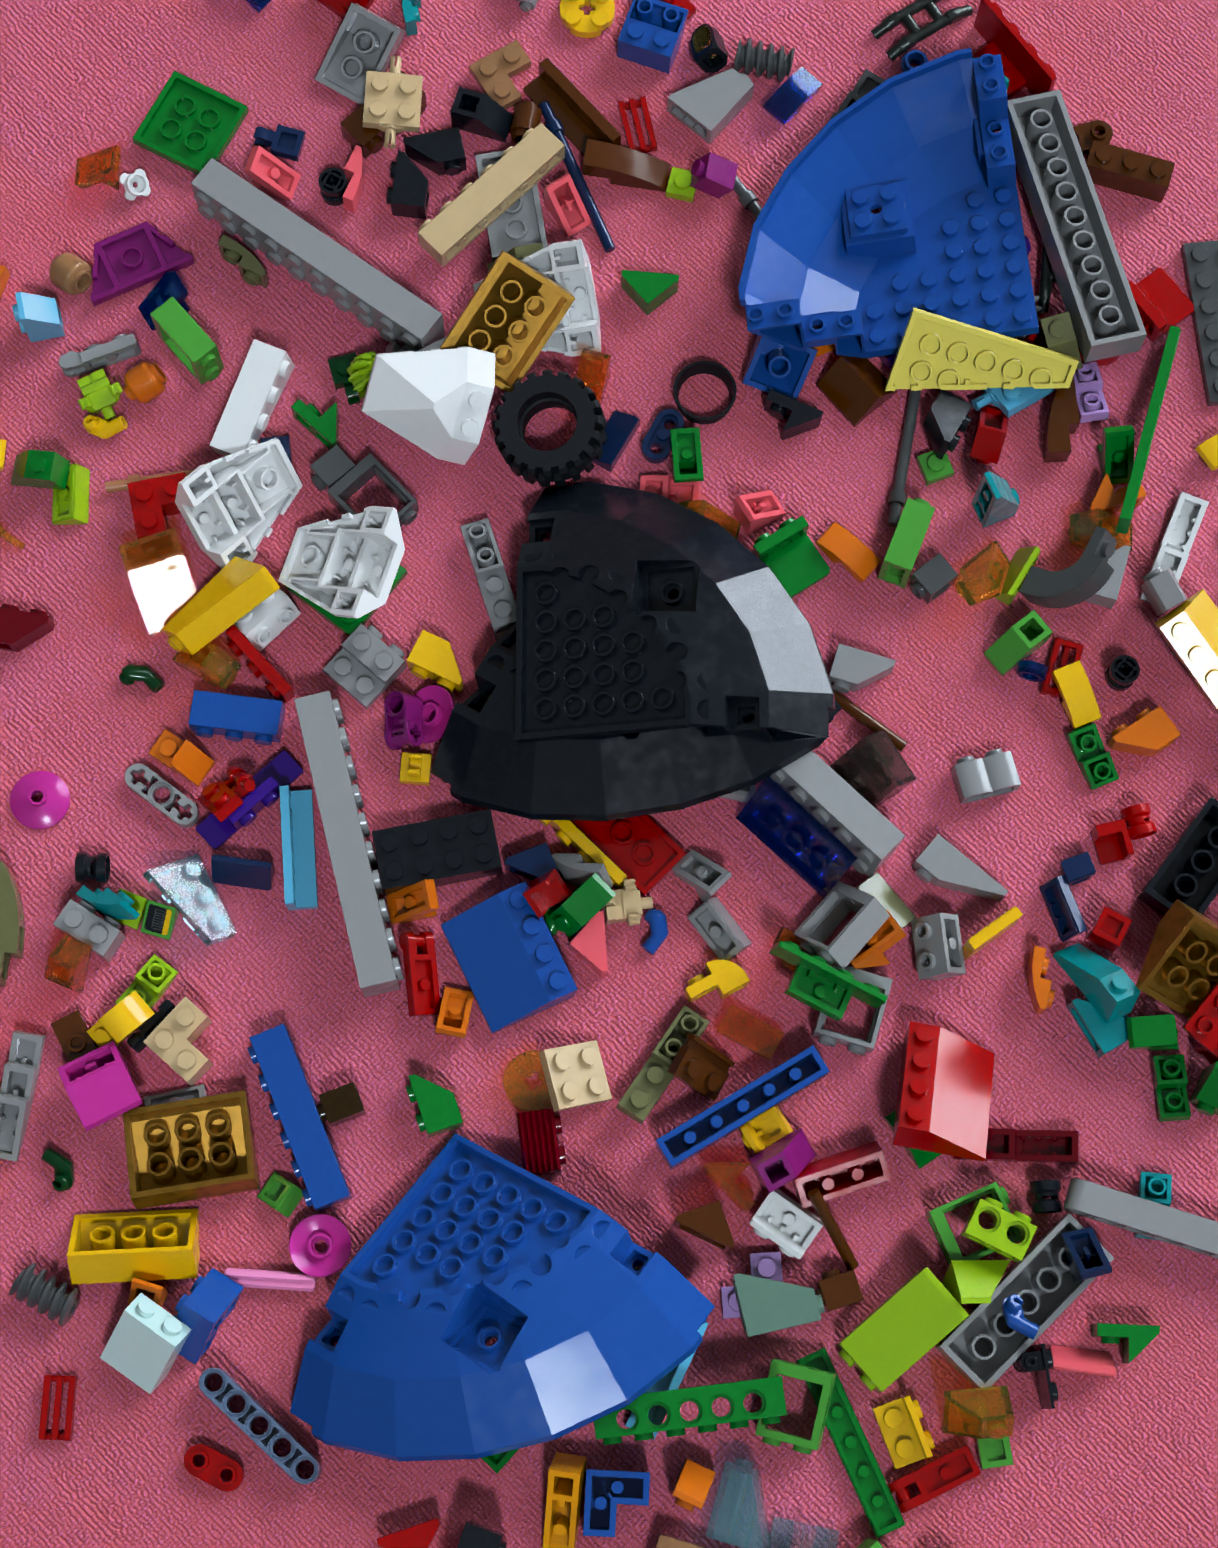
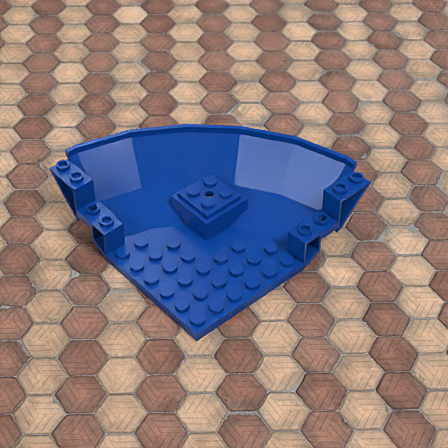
M971 48L956 50L888 78L833 117L786 167L753 224L738 286L740 305L744 306L746 310L748 332L803 352H807L806 348L835 344L836 355L858 358L897 354L913 307L1008 337L1039 333L1016 185V163L1008 119V97L1001 54H984L979 58L972 59ZM873 209H881V212L878 214H874L871 211Z
M455 1133L340 1274L325 1305L332 1318L314 1340L309 1339L305 1347L290 1413L311 1425L313 1436L325 1444L399 1462L479 1459L552 1441L629 1405L693 1354L703 1341L701 1334L697 1331L707 1321L708 1315L715 1306L658 1252L652 1253L633 1243L628 1230L599 1208ZM642 1265L640 1270H634L635 1267ZM489 1339H497L494 1345L486 1346Z

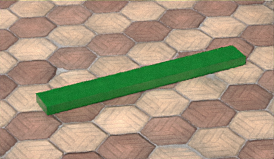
M1170 325L1116 528L1118 533L1126 534L1129 530L1180 337V327Z

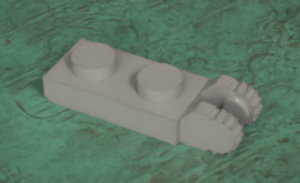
M134 333L129 335L121 334L110 342L102 345L93 344L87 347L85 351L79 353L69 351L67 354L61 355L58 362L65 376L75 378V376L78 377L141 355L142 352Z

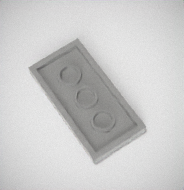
M504 151L475 155L478 178L481 177L482 171L488 165H494L501 159ZM537 184L487 227L492 261L498 258L502 250L507 252L514 247L542 243L543 248L548 246Z

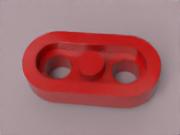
M194 1445L187 1450L184 1456V1466L191 1475L221 1491L236 1490L244 1481L245 1472L243 1466L237 1460L208 1445ZM198 1454H202L205 1457V1463L201 1467L196 1466L194 1463V1459ZM225 1469H230L233 1473V1478L229 1482L224 1481L222 1478V1472Z

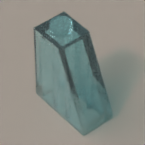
M735 1457L734 1463L725 1462L705 1537L741 1548H772L761 1474L759 1470L752 1469L754 1462Z

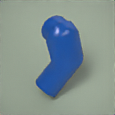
M655 908L648 910L645 914V921L650 925L651 934L641 946L651 955H654L669 934L666 915L663 911L656 910Z
M1016 1294L1009 1295V1297L1004 1299L1002 1305L1007 1326L1033 1340L1038 1332L1039 1325L1024 1318L1022 1309L1023 1299Z

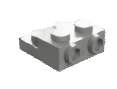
M360 624L343 642L342 649L323 668V672L365 709H368L404 671L406 663L402 659L405 654L395 644H391L388 647L382 642L383 635L374 626L370 625L366 628Z

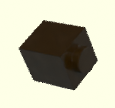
M354 1082L320 1094L321 1103L316 1105L322 1122L328 1120L331 1127L366 1114Z

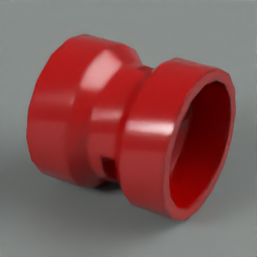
M1149 803L1136 804L1120 811L1121 818L1125 819L1128 825L1127 829L1130 840L1142 839L1157 833L1155 823L1149 820V815L1151 814Z

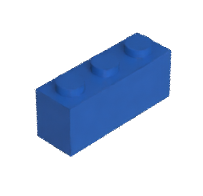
M194 690L188 724L192 732H195V735L200 737L212 738L213 734L223 735L225 739L240 742L243 738L254 739V742L257 744L272 745V742L280 743L285 706L283 701Z

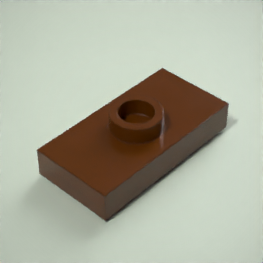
M79 1010L51 1023L69 1062L98 1048L94 1040L87 1033L89 1029Z

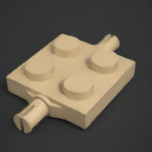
M395 56L390 57L389 71H367L362 127L375 128L385 132L383 146L387 149L389 147V138H391L390 149L396 147V133L404 131L419 133L423 76L401 73L402 58L397 56L396 66Z

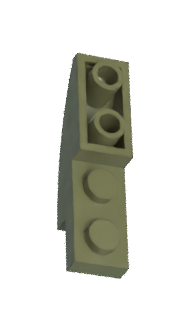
M0 861V987H5L10 958L23 959L25 923L21 897L15 879L9 867L3 861Z
M684 1005L616 1108L642 1125L674 1078L667 1071L681 1045L685 1046L688 1040L687 1034L691 1033L700 1038L709 1021Z

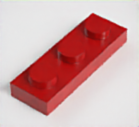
M235 625L225 632L229 640L226 644L236 657L242 655L249 662L246 664V667L255 678L261 676L268 683L265 688L273 698L277 700L281 697L285 703H288L295 697L291 686Z

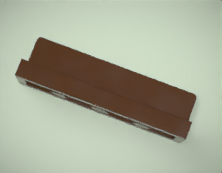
M548 58L539 63V76L525 86L523 91L538 107L543 102L548 101L556 118L562 122L565 129L563 134L583 155L585 154L587 139L621 146V134Z

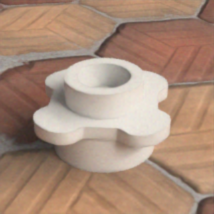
M136 169L134 173H123L120 175L119 182L124 186V197L127 200L133 201L137 196L142 195L146 197L150 194L151 188L149 187V181L144 170ZM134 182L137 183V187H136V188L133 187V183H134Z

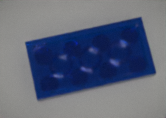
M770 777L762 782L736 817L823 898L827 896L858 859L857 856Z

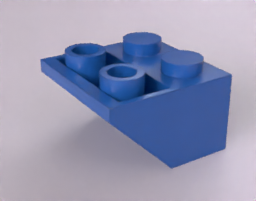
M633 0L618 38L617 57L669 74L679 50L689 10L660 0Z

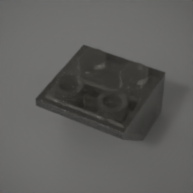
M884 730L864 737L830 765L838 775L875 808L897 795L917 779Z

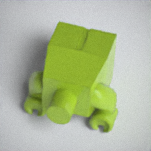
M103 368L91 373V375L76 380L84 395V398L78 400L83 411L86 410L96 414L102 412L106 421L116 417L112 407L117 405L116 402L120 400V394L123 392L119 382L111 385Z

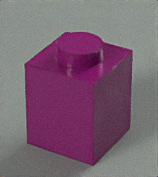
M709 152L693 163L690 186L713 197L720 198L734 190L738 164Z

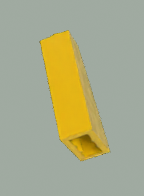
M234 556L162 628L169 637L167 643L179 653L183 651L194 655L276 592L280 586L263 565Z

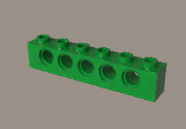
M782 1376L644 1393L629 1405L595 1420L596 1439H603V1445L622 1443V1436L634 1435L635 1441L654 1439L653 1432L666 1431L667 1437L686 1435L685 1428L698 1427V1433L717 1431V1424L729 1423L730 1429L749 1427L748 1420L761 1419L762 1425L781 1423L780 1416L787 1415ZM750 1393L758 1395L761 1399V1407L754 1413L748 1412L743 1405L744 1398ZM718 1397L725 1398L730 1405L728 1414L723 1417L716 1416L712 1411V1403ZM687 1401L695 1403L698 1407V1415L691 1421L683 1419L680 1415V1407ZM656 1405L662 1406L667 1412L665 1422L660 1425L651 1423L648 1418L650 1408ZM628 1409L635 1415V1423L629 1429H623L617 1424L616 1417L621 1410Z

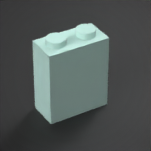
M140 1293L123 1311L100 1358L144 1391L151 1394L167 1377L192 1329L147 1296Z

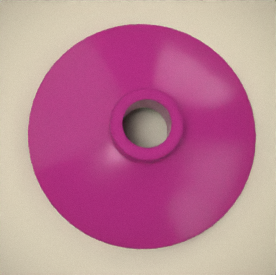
M437 685L426 686L414 695L420 698L423 703L424 740L422 743H433L443 737L454 708V702L450 693L445 688Z
M35 771L23 776L13 787L10 796V807L13 815L21 824L31 829H47L58 824L65 817L70 806V793L67 785L59 776L47 771ZM37 793L43 794V799L40 802L33 801V797Z
M325 1214L309 1216L303 1219L291 1234L289 1241L291 1259L300 1271L309 1276L326 1277L333 1275L349 1259L351 1253L350 1234L345 1225L333 1216ZM325 1241L327 1249L324 1252H318L316 1250L317 1242Z

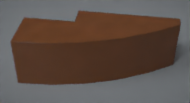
M587 139L583 160V175L609 178L610 184L666 192L670 169L669 163L624 146Z
M1074 376L1069 388H1059L1056 390L1049 407L1043 437L1044 463L1067 461L1072 451L1070 434H1075L1080 424Z

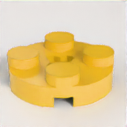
M614 0L560 1V20L563 25L565 24L570 29V33L577 37H597L601 35V31L607 27L609 28L614 21ZM584 6H590L595 11H590L589 15H584V11L580 9Z

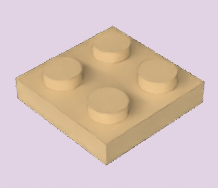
M597 1040L546 1049L539 1052L554 1112L607 1102L612 1099Z

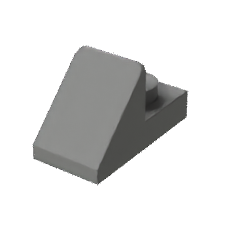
M693 849L672 868L677 878L695 888L702 902L707 901L732 876L728 870Z

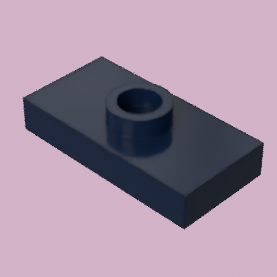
M1065 875L1055 877L1039 887L1062 942L1087 931Z

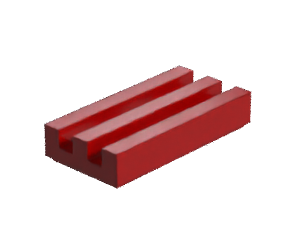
M645 96L640 97L636 101L634 98L629 99V102L626 103L618 101V110L628 148L643 153L657 151V143ZM637 108H641L642 116L650 144L647 146L645 144ZM626 110H631L639 147L637 148L634 146Z
M1057 637L1053 642L1040 694H1048L1056 699L1057 697L1062 698L1055 683L1053 688L1049 687L1059 647H1064L1059 668L1066 666L1070 649L1076 650L1072 662L1074 663L1081 659L1084 648L1082 644Z
M44 1375L38 1439L72 1441L78 1376ZM52 1382H56L52 1433H48ZM64 1382H69L64 1434H59Z

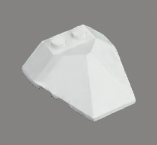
M582 240L552 243L521 259L520 261L570 291L575 297L572 305L541 351L558 352L571 357L601 353L600 314L591 264ZM483 280L473 285L474 292H476Z
M463 346L454 349L441 350L439 348L431 349L430 351L376 354L361 411L433 457L465 465L479 445L494 392L495 353Z
M274 438L200 465L178 483L175 504L200 549L222 569L234 556L251 562L259 553L256 551V548L264 536H270L273 531L270 528L279 514L284 515L303 485L278 438Z
M369 506L364 508V512L355 515L346 513L342 514L341 519L330 522L326 519L297 528L278 581L337 617L358 619L386 604L405 551L397 510L394 507Z

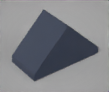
M547 843L507 857L504 863L506 870L532 881L554 868L557 870Z
M1092 1227L1062 1233V1240L1073 1282L1112 1273V1267Z

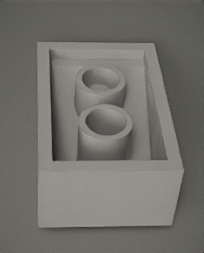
M351 3L315 80L360 105L364 104L367 71H386L390 64V57L395 56L406 30L359 4Z

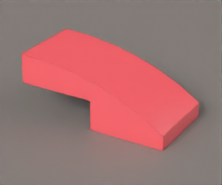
M358 145L355 146L344 167L345 176L349 184L342 198L344 208L353 213L356 212L365 179L362 149Z
M641 475L639 490L657 493L692 511L700 510L701 481L674 483V479H671L669 475Z

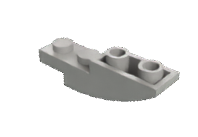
M486 518L462 525L460 528L494 634L509 630L516 623V602L489 519Z

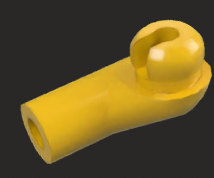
M87 415L83 420V426L87 432L101 439H108L128 428L127 421L123 416L106 421L98 416Z

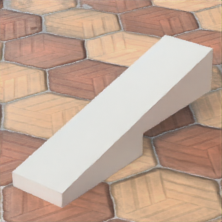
M1181 492L1178 495L1150 572L1162 566L1164 571L1170 568L1179 582L1188 560L1190 549L1208 507V501L1185 492ZM1142 591L1140 599L1149 602L1146 595Z

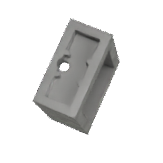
M839 881L793 935L801 943L799 947L802 952L810 956H819L827 961V965L831 966L833 964L844 970L890 915L875 896ZM850 911L857 913L829 946L823 944Z
M832 965V967L836 970L841 969L835 965ZM846 966L844 970L850 972L854 976L853 979L863 984L875 985L881 990L880 993L888 997L893 979ZM887 1000L883 1005L875 1008L866 1041L824 1029L827 1015L821 1012L818 1013L812 1036L817 1037L818 1042L823 1045L835 1047L836 1043L848 1046L847 1051L857 1055H865V1052L871 1053L876 1043Z

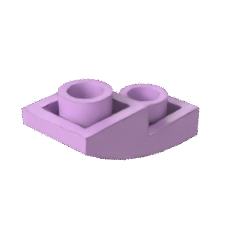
M1097 362L1082 363L1083 368L1076 370L1074 374L1079 422L1106 420L1109 417V409L1102 391L1103 380Z

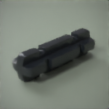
M165 1000L158 1007L160 1010L157 1013L154 1011L155 1014L138 1028L139 1032L137 1034L134 1032L127 1040L128 1045L136 1052H141L147 1046L143 1041L176 1006L171 1001Z

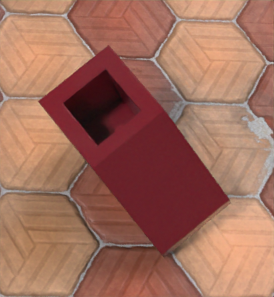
M2 604L0 607V649L20 652L53 631L55 624L50 616H48V613L42 610L31 609L30 612L20 611L14 605Z

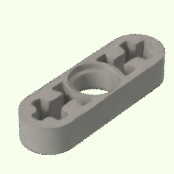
M137 763L131 765L126 770L125 782L129 788L182 828H190L198 822L200 812L196 804L146 765ZM145 772L143 776L151 784L149 790L141 782L134 784L133 775L135 773L141 775ZM166 788L170 791L171 795L167 802L157 803L154 800V794L158 789ZM177 797L180 798L177 804L181 808L186 810L191 807V818L184 817L180 820V813L173 807Z

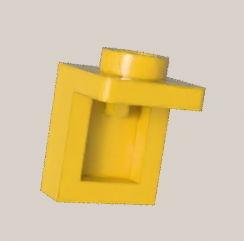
M778 1105L740 1127L743 1133L741 1137L748 1149H753L755 1153L762 1151L793 1132Z

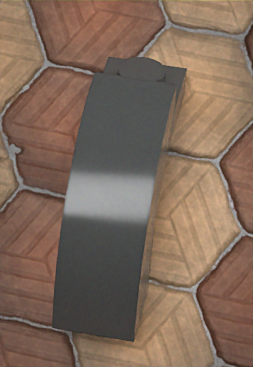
M1096 526L1082 556L1077 562L1060 571H1047L1031 566L1019 592L1030 603L1046 608H1065L1087 600L1097 593L1113 574L1114 569L1107 561L1115 552L1117 540L1107 529Z

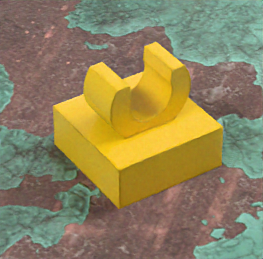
M402 752L400 783L430 786L432 754Z

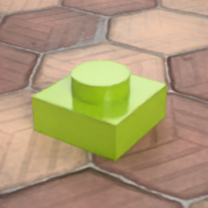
M672 167L665 197L693 203L696 189L690 186L692 179L691 171Z

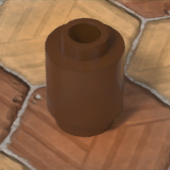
M523 101L514 108L510 133L512 141L516 144L521 141L522 136L530 128L535 129L540 124L542 110L536 103Z

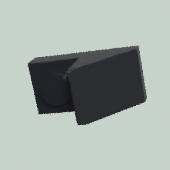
M771 389L766 398L764 410L768 411L776 419L782 420L785 418L788 420L783 430L782 440L819 427L823 411Z

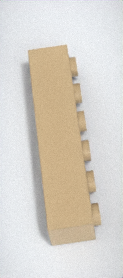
M542 123L535 129L530 128L527 130L516 146L508 147L498 162L494 165H488L482 171L479 179L474 183L470 182L465 185L460 195L453 202H446L434 219H428L421 225L418 232L419 245L444 267L565 158V145Z

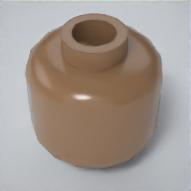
M66 252L52 261L49 278L56 287L67 294L77 295L85 292L92 283V269L86 261L73 253Z

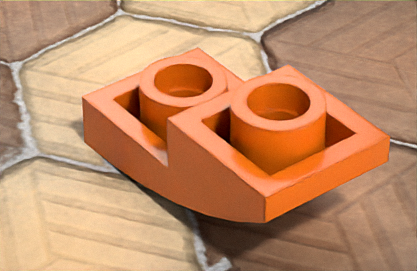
M833 522L815 542L833 563L840 562L858 582L864 581L881 562L864 543L836 522Z
M1034 946L1030 950L1028 959V988L1035 1013L1042 1014L1046 1007L1051 1008L1055 990L1051 989L1052 980L1041 978V975H1046L1049 965V958L1045 957L1047 948Z

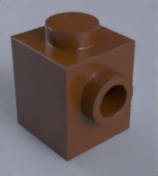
M839 1268L822 1273L823 1280L816 1282L818 1289L814 1290L815 1295L821 1294L826 1313L864 1300L854 1270L840 1274Z

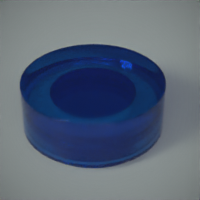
M1022 660L1018 664L1016 673L1023 679L1042 682L1046 678L1048 668L1038 662Z

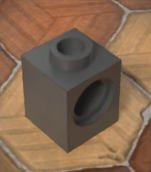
M336 444L310 465L312 472L310 479L319 491L322 492L325 489L327 492L330 487L355 467V464Z
M939 553L912 574L909 582L911 584L910 588L918 599L923 598L929 604L955 584L958 574Z

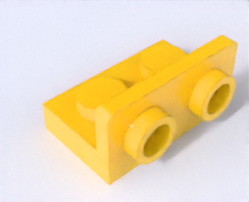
M910 1395L872 1408L895 1470L933 1456L931 1449L935 1448L934 1441L929 1430L923 1431L919 1420L923 1418V1413L917 1399L912 1401Z

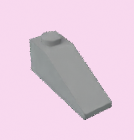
M937 834L912 865L916 870L915 874L925 883L931 882L935 886L996 901H1001L1008 893V890L939 834Z

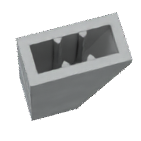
M731 68L672 93L668 97L667 111L710 144L752 99L754 84L746 74L739 73Z

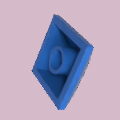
M757 335L751 348L742 383L767 393L771 389L797 400L816 356L817 349L810 347L806 348L807 352L797 351Z

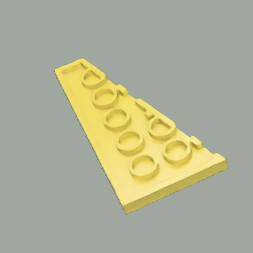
M913 307L886 382L885 391H895V389H911V391H922V389L987 390V388L1014 389L1017 387H1033V389L1069 388L1079 359Z

